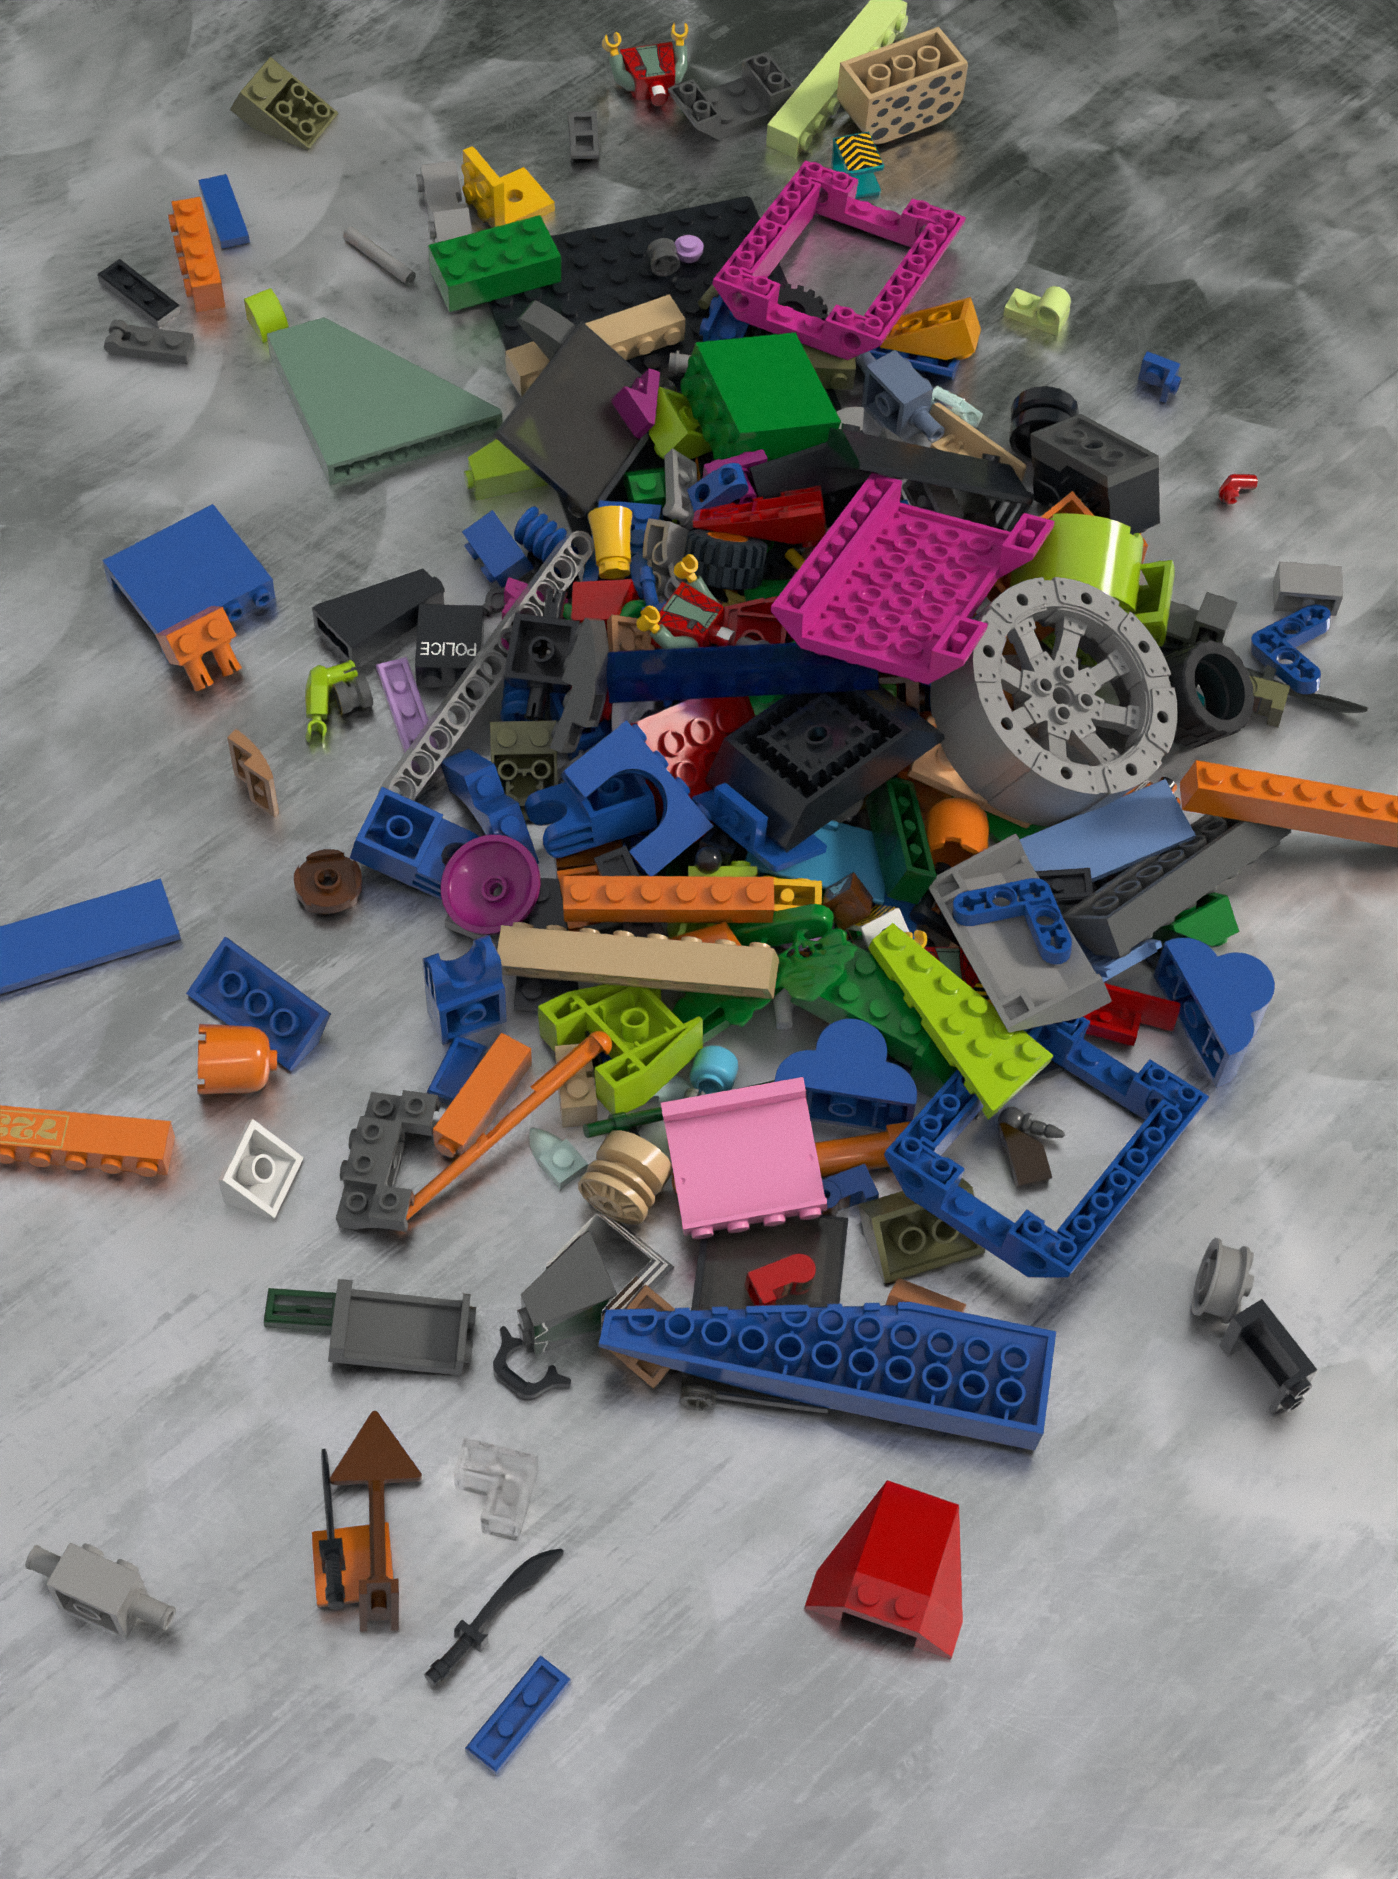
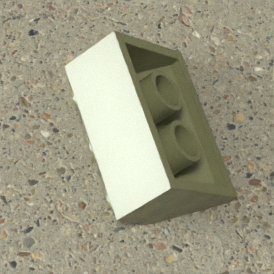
M961 1178L959 1186L974 1196L973 1187ZM903 1191L858 1204L865 1239L882 1281L885 1284L896 1281L898 1278H906L986 1253L983 1247L906 1197Z

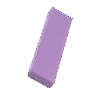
M407 657L376 664V672L404 753L429 721ZM430 736L431 746L438 749L435 737ZM411 761L412 770L415 773L420 772L419 764Z

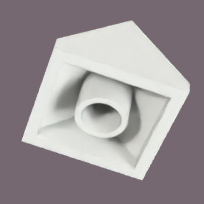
M248 1119L218 1180L224 1203L270 1219L275 1218L304 1157L254 1119Z

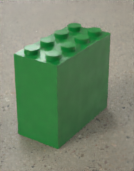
M796 332L695 343L692 355L688 358L685 376L681 380V392L691 406L693 417L698 420L703 438L709 443L714 460H723L738 456L744 452H754L763 449L768 462L825 443L828 440L830 428L839 429L841 420Z

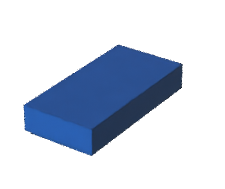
M455 1035L427 1093L438 1095L439 1102L450 1105L488 1052V1047Z

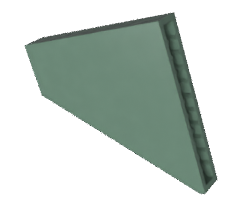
M325 317L267 334L271 359L330 486L492 437L503 423L500 408Z

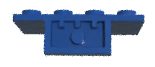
M726 783L716 786L714 790H709L692 797V801L696 805L701 803L712 816L711 821L773 872H778L826 852L827 845L812 834L786 853L766 836L768 817Z

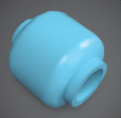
M715 1045L703 1047L694 1058L689 1074L690 1082L694 1088L699 1089V1093L703 1091L706 1094L731 1090L739 1069L738 1060L731 1051L724 1047Z

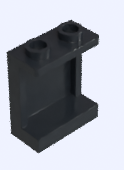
M1263 1299L1233 1316L1219 1344L1227 1357L1243 1347L1248 1349L1279 1390L1269 1408L1273 1415L1283 1409L1287 1413L1296 1409L1304 1402L1303 1395L1312 1388L1313 1385L1310 1382L1316 1374L1317 1368Z

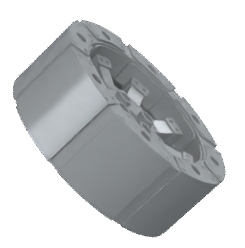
M1041 577L1026 580L1010 587L972 618L973 620L988 623V627L964 666L931 683L930 704L932 717L935 718L937 729L945 736V739L940 744L955 771L976 794L979 793L985 798L989 805L1012 818L1034 825L1054 826L1077 815L1102 808L1121 798L1158 770L1162 764V757L1170 751L1176 732L1175 687L1170 685L1169 676L1171 672L1158 644L1131 611L1129 613L1125 612L1118 606L1119 601L1089 584L1067 578L1054 577L1052 580H1044ZM1036 621L1043 627L1050 626L1055 629L1056 639L1051 656L1041 649L1034 632ZM1006 636L1015 647L1022 664V671L1006 663V658L1002 656ZM1079 647L1085 654L1088 653L1097 665L1091 669L1087 667L1078 670V658H1075L1077 648ZM1110 681L1120 704L1116 706L1104 703L1105 700L1094 695V693L1102 685ZM1003 690L1012 694L1015 711H1011ZM1001 722L1005 724L1008 730L1002 727ZM1095 726L1118 730V733L1127 735L1128 739L1124 746L1126 750L1119 754L1114 748L1109 749L1095 734ZM1025 729H1026L1031 735H1033L1034 737H1036V738H1038V739L1041 740V746L1038 745V744L1027 734V732L1025 731ZM1066 742L1071 746L1073 745L1089 762L1088 765L1071 762L1066 757Z

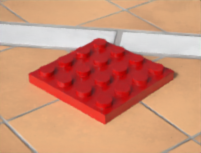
M739 678L633 722L630 725L637 724L647 737L645 743L652 752L657 750L664 756L669 764L666 769L674 779L680 777L690 789L688 796L692 799L693 796L712 790L706 784L705 778L723 739L756 715L743 681ZM656 788V791H657L658 796H659V798H660L661 804H662V806H663V802H662L661 795H660L658 789ZM707 832L698 840H696L692 845L700 842L702 838L707 834Z

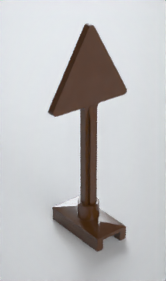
M377 1411L371 1412L330 1477L331 1485L367 1484L369 1487L370 1577L367 1580H359L360 1632H368L367 1621L391 1620V1631L399 1630V1579H389L386 1576L384 1485L386 1483L420 1482L422 1480V1473Z

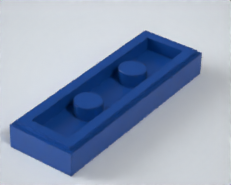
M227 174L198 180L199 188L221 249L250 243L249 234Z
M540 1655L468 1743L465 1751L493 1774L497 1775L569 1686L571 1679Z

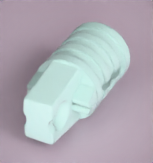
M939 386L934 388L930 411L932 404L940 400L953 407L952 410L949 409L951 412L975 429L977 428L983 413L967 403L965 399Z

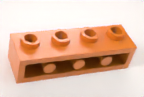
M201 197L171 201L173 214H169L168 219L171 232H177V235L173 236L176 254L182 253L183 256L178 257L181 275H187L188 277L183 279L186 296H192L196 312L225 308L222 282Z

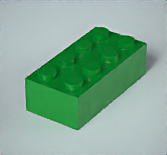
M541 215L428 245L430 272L449 312L561 282V255Z
M847 941V944L856 946V945L852 944L851 942ZM819 944L816 949L820 950L822 944ZM856 946L857 950L854 952V957L844 964L843 974L834 983L828 985L825 992L817 999L808 1002L794 999L791 996L790 1002L830 1024L842 1019H858L873 1025L885 1039L887 1055L912 1068L917 1049L927 1035L926 1030L921 1025L922 1017L915 1007L909 1008L903 999L905 993L898 983L888 978L871 953Z

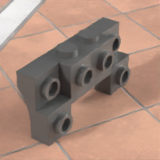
M403 1090L402 1096L371 1092L365 1115L360 1116L357 1129L353 1128L350 1132L348 1143L350 1154L348 1160H343L340 1167V1181L344 1183L342 1197L336 1214V1221L340 1228L353 1230L382 1228L407 1232L408 1223L406 1216L409 1205L414 1206L415 1197L410 1189L394 1187L407 1139L405 1132L428 1136L433 1135V1115L435 1111L439 1112L441 1106L438 1095Z

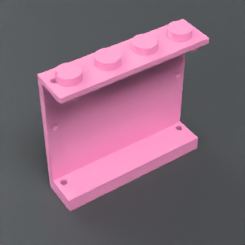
M803 1077L661 1103L684 1236L692 1235V1239H704L713 1236V1231L728 1229V1233H737L750 1229L749 1224L763 1222L764 1226H776L785 1223V1218L799 1216L801 1220L818 1218L821 1216V1211L827 1210V1199L825 1198Z

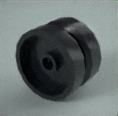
M1049 386L1033 387L1021 392L1014 399L1011 406L1010 419L1012 424L1009 434L1011 449L1017 456L1032 462L1031 433L1078 415L1077 401L1070 393L1060 388Z

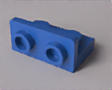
M719 295L718 297H713L709 309L710 316L703 319L699 335L703 336V342L745 338L752 325L737 320Z

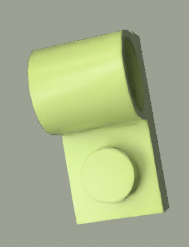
M1056 286L1047 288L1042 298L1016 288L1004 308L1003 316L1058 336L1069 317L1071 298L1064 289Z

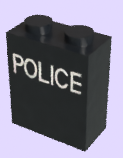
M419 604L415 656L417 686L435 688L438 686L453 687L483 647V605Z

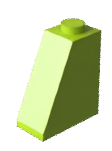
M532 419L525 420L514 435L547 464ZM497 439L468 457V470L464 471L467 489H473L476 501L548 485Z

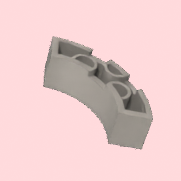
M456 161L421 165L420 174H415L417 191L424 194L429 218L427 225L430 240L434 239L438 243L471 234L472 227L469 208H466L465 203H458L462 202V192Z
M648 518L643 543V558L647 559L648 566L653 568L658 601L663 603L665 599L666 602L670 599L681 582H688L687 579H680L674 574V566L682 561L684 557L686 537L690 530L669 521Z

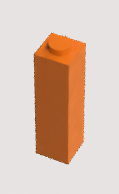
M501 1032L434 1126V1145L439 1152L450 1158L454 1156L458 1158L487 1130L531 1067L532 1055L530 1047Z

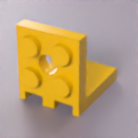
M473 146L463 150L461 169L464 175L462 190L465 202L468 205L473 204L477 209L478 218L483 223L488 222L494 228L538 215L543 217L555 211V202L525 167L499 177ZM511 198H519V199H521V200L518 201V202H511V201H509V199H511Z

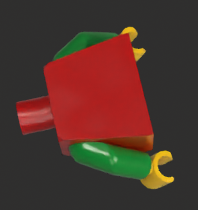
M632 579L574 582L572 602L564 605L563 618L580 621V623L584 621V618H599L605 622L607 632V620L611 614L639 618L641 617V608L646 607L645 599L640 600Z

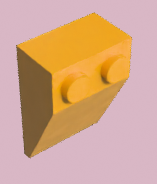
M971 297L901 315L880 348L943 360L952 358L963 360L970 357L976 351L981 332Z

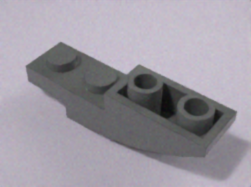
M536 300L531 302L516 320L549 360H551L576 327L565 317ZM582 331L579 336V344L572 346L569 350L574 356L565 367L597 406L604 410L610 407L612 404L611 399L623 387L607 367L581 345L582 343L584 345L589 343L594 349L597 346Z
M584 618V621L575 632L576 642L573 651L567 656L563 665L564 675L561 681L572 685V689L567 692L564 698V711L561 719L552 730L551 737L553 740L550 746L551 749L560 753L575 752L584 727H598L603 712L609 679V646L605 622L599 618Z

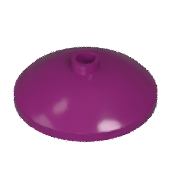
M502 835L481 836L460 847L448 861L441 880L442 902L450 918L464 930L477 935L500 934L501 925L513 926L515 922H522L533 910L540 892V871L533 855L517 840ZM502 887L501 894L494 896L495 889Z

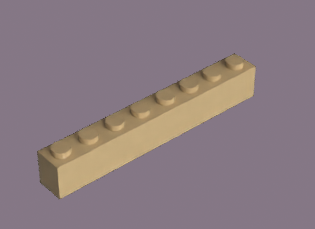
M515 922L513 926L501 925L497 948L501 959L502 974L508 976L774 999L779 958L774 948H770V945L760 942H752L749 946H739L735 942L725 939H718L715 943H704L701 939L690 936L682 937L681 940H669L664 935L652 933L648 934L647 938L634 937V934L627 931H614L613 935L600 934V931L592 928H581L579 932L567 931L566 928L558 925H547L546 929H539L523 922Z

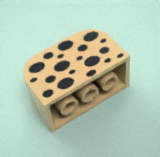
M936 27L840 62L837 99L862 133L869 132L875 144L886 143L937 124L949 117L957 109L963 98L968 62L940 27Z

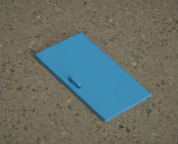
M830 821L814 833L817 838L827 845L825 853L778 872L771 871L749 851L747 853L745 861L750 862L751 866H757L760 872L785 879L806 878L822 881V889L825 890L854 872L872 895V903L883 905L885 902V885L872 831Z

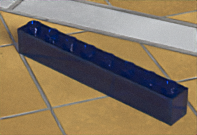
M797 643L608 652L607 685L610 703L845 692L860 689L863 691L879 690L878 670L858 664H850L830 656L818 655L812 651L800 648Z

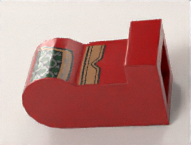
M794 1254L748 1272L744 1287L754 1306L775 1305L776 1300L789 1294L801 1295L808 1292L813 1284L816 1266L814 1261L807 1255Z

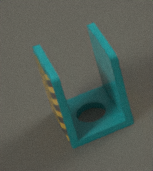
M864 132L833 138L831 168L834 171L844 172L851 177L859 179L855 199L880 195L881 188L874 172L882 171L884 164L870 133Z

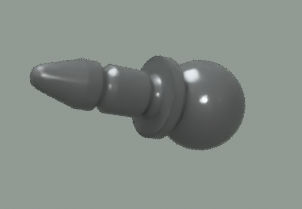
M1007 1107L998 1116V1124L1005 1122L1027 1135L1030 1131L1032 1134L1044 1135L1046 1138H1063L1065 1136L1064 1131L1052 1124L1047 1125L1045 1122L1037 1120L1032 1121V1113L1024 1115L1016 1107Z

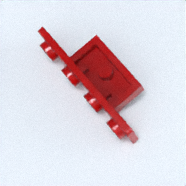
M1104 983L1112 1001L1083 1016L1091 1021L1086 1034L1134 1046L1140 1023L1173 1031L1181 1004Z

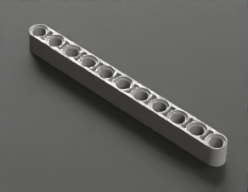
M576 531L556 545L380 786L379 791L381 787L393 791V786H396L401 790L402 796L415 800L504 677L508 650L502 646L501 638H504L510 644L515 613L543 616L547 589H554V593H556L557 589L566 591L592 555L594 542L589 534L584 531ZM571 543L577 547L578 554L572 550ZM554 567L560 570L561 578L555 574ZM536 590L543 594L544 602L539 600ZM484 662L491 666L492 675L485 671ZM466 686L473 690L474 700L466 694ZM448 711H451L456 716V724L451 723L448 719ZM430 736L437 739L439 743L438 749L431 746ZM411 761L419 764L421 769L420 775L412 770Z

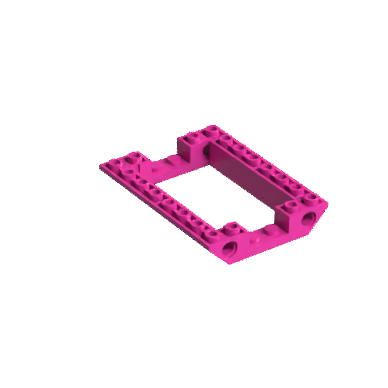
M805 160L715 276L713 286L737 320L775 334L796 332L802 344L849 360L881 346L964 225L966 217L958 215L954 211L944 210L930 205L926 201L913 198L901 215L892 210L879 208L867 201L855 199L859 179L851 177L844 172H837L823 167L819 163ZM815 214L911 247L864 316L856 314L849 307L836 304L825 321L818 317L798 312L791 307L777 304L781 284L769 280L768 277Z

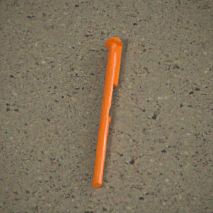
M602 1031L592 1032L530 1086L534 1090L532 1094L506 1115L487 1135L482 1133L470 1148L414 1195V1206L409 1205L406 1220H409L600 1052L603 1051L608 1055L612 1049L610 1036Z

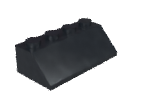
M827 442L750 467L748 478L757 497H763V499L780 497V492L821 485L826 514L846 507L871 473L854 469L823 466Z

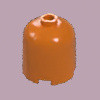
M947 798L939 801L929 810L924 828L934 865L937 862H944L954 867L988 849L989 822L986 812L977 803L964 798Z
M199 1024V1034H205V1040H198L197 1074L198 1079H204V1084H197V1095L247 1094L258 1092L264 1088L268 1082L270 1071H277V1050H270L269 1039L265 1032L251 1026Z

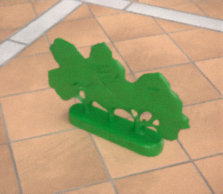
M809 904L774 911L772 923H727L742 946H749L752 942L765 943L771 947L793 943L786 951L777 954L779 963L775 989L783 987L794 999L808 1002L817 999L825 992L828 985L834 983L843 974L844 964L854 957V952L857 950L856 946L847 944V932L841 928L832 929L834 915L824 905ZM820 937H821V939H819V940H817V941L809 940V939H814V938H820ZM815 944H822V948L817 950ZM802 945V948H806L808 946L812 955L803 957L799 954L798 947ZM794 949V954L787 957L788 952ZM681 991L685 993V996L677 1001L671 1012L684 1024L698 1016L704 1021L708 1015L721 1007L726 1015L725 1021L743 1027L753 1017L755 1010L762 1009L772 999Z

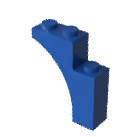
M469 748L445 758L440 765L449 791L463 801L480 824L486 835L507 836L517 840L530 851L537 864H539L519 803L504 793L495 764Z

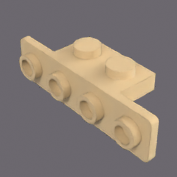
M939 402L932 404L930 415L945 430H943L944 434L941 439L932 443L930 448L976 458H982V453L1000 456V463L1011 465L1021 482L1023 481L1027 468L1025 463Z

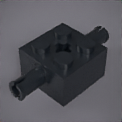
M547 589L543 616L515 613L504 678L511 687L529 690L524 718L535 721V718H538L537 721H545L548 695L550 693L567 694L572 685L561 681L564 675L563 665L567 656L573 651L576 642L575 632L581 623L580 621L562 619L567 592L557 589L556 593H554V589ZM547 650L551 652L549 655H546ZM540 655H546L545 658H540Z

